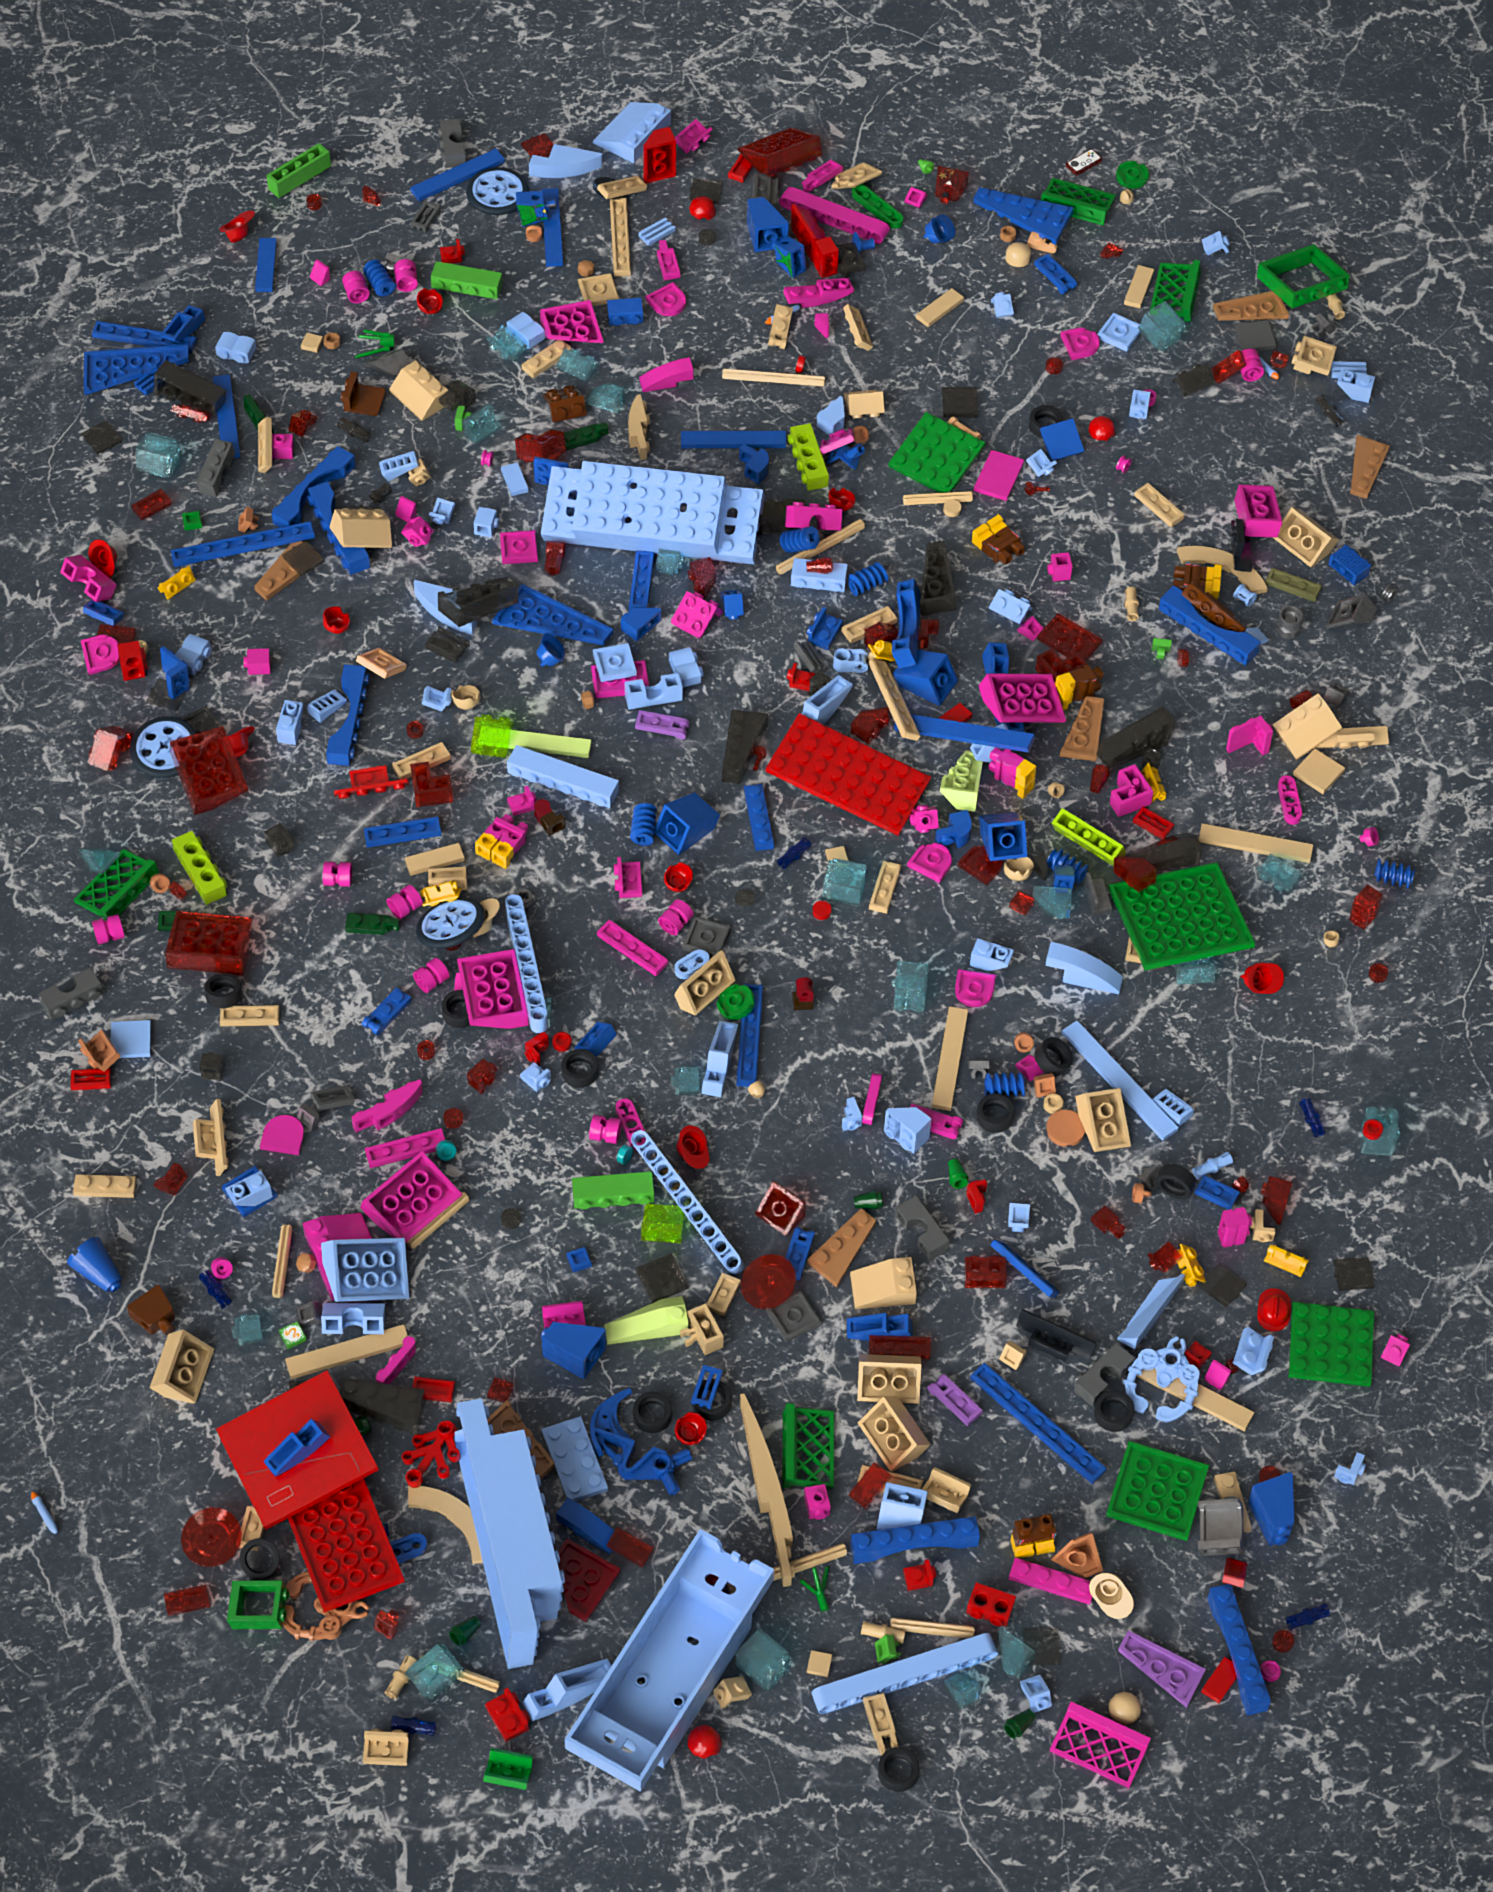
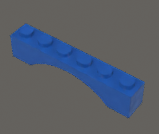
M339 446L330 451L328 456L322 462H319L317 467L307 474L306 478L296 485L295 489L272 510L273 524L279 528L300 524L302 508L307 500L306 497L309 496L308 488L327 481L329 483L345 478L356 467L355 455Z
M328 481L308 488L309 496L306 497L309 506H313L315 517L320 519L322 530L328 533L329 543L334 544V551L337 557H341L343 568L347 569L350 575L369 569V556L365 548L342 547L330 529L336 504L334 492Z
M915 579L897 583L899 633L897 638L892 641V654L898 668L916 665L921 593Z
M1174 585L1161 597L1159 610L1201 636L1208 643L1218 647L1236 661L1246 666L1259 653L1261 641L1247 632L1230 631L1211 624L1199 615L1191 602L1181 594L1183 591Z
M989 642L982 654L986 675L1008 674L1009 655L1006 643ZM995 717L996 726L1003 723L1007 725L1009 730L1024 732L1023 722H999Z
M344 664L341 677L342 690L350 702V711L343 726L329 738L326 751L327 764L350 766L351 759H354L355 748L353 746L358 741V733L356 731L361 726V718L359 716L364 711V703L362 701L363 699L366 700L367 696L365 686L369 685L370 675L367 674L365 666Z
M976 1516L851 1534L850 1547L853 1563L858 1564L876 1561L893 1553L915 1548L950 1547L962 1549L975 1547L979 1544L980 1534Z
M1226 1584L1210 1588L1207 1600L1213 1617L1219 1625L1230 1651L1240 1697L1246 1714L1248 1716L1268 1711L1271 1700L1232 1586Z

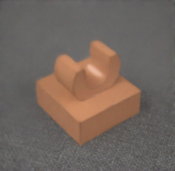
M246 507L239 516L238 531L245 533L248 528L250 530L257 529L258 525L255 523L259 520V517L253 515V509Z
M1053 1073L1033 1077L1037 1098L1052 1093L1056 1094L1055 1076Z

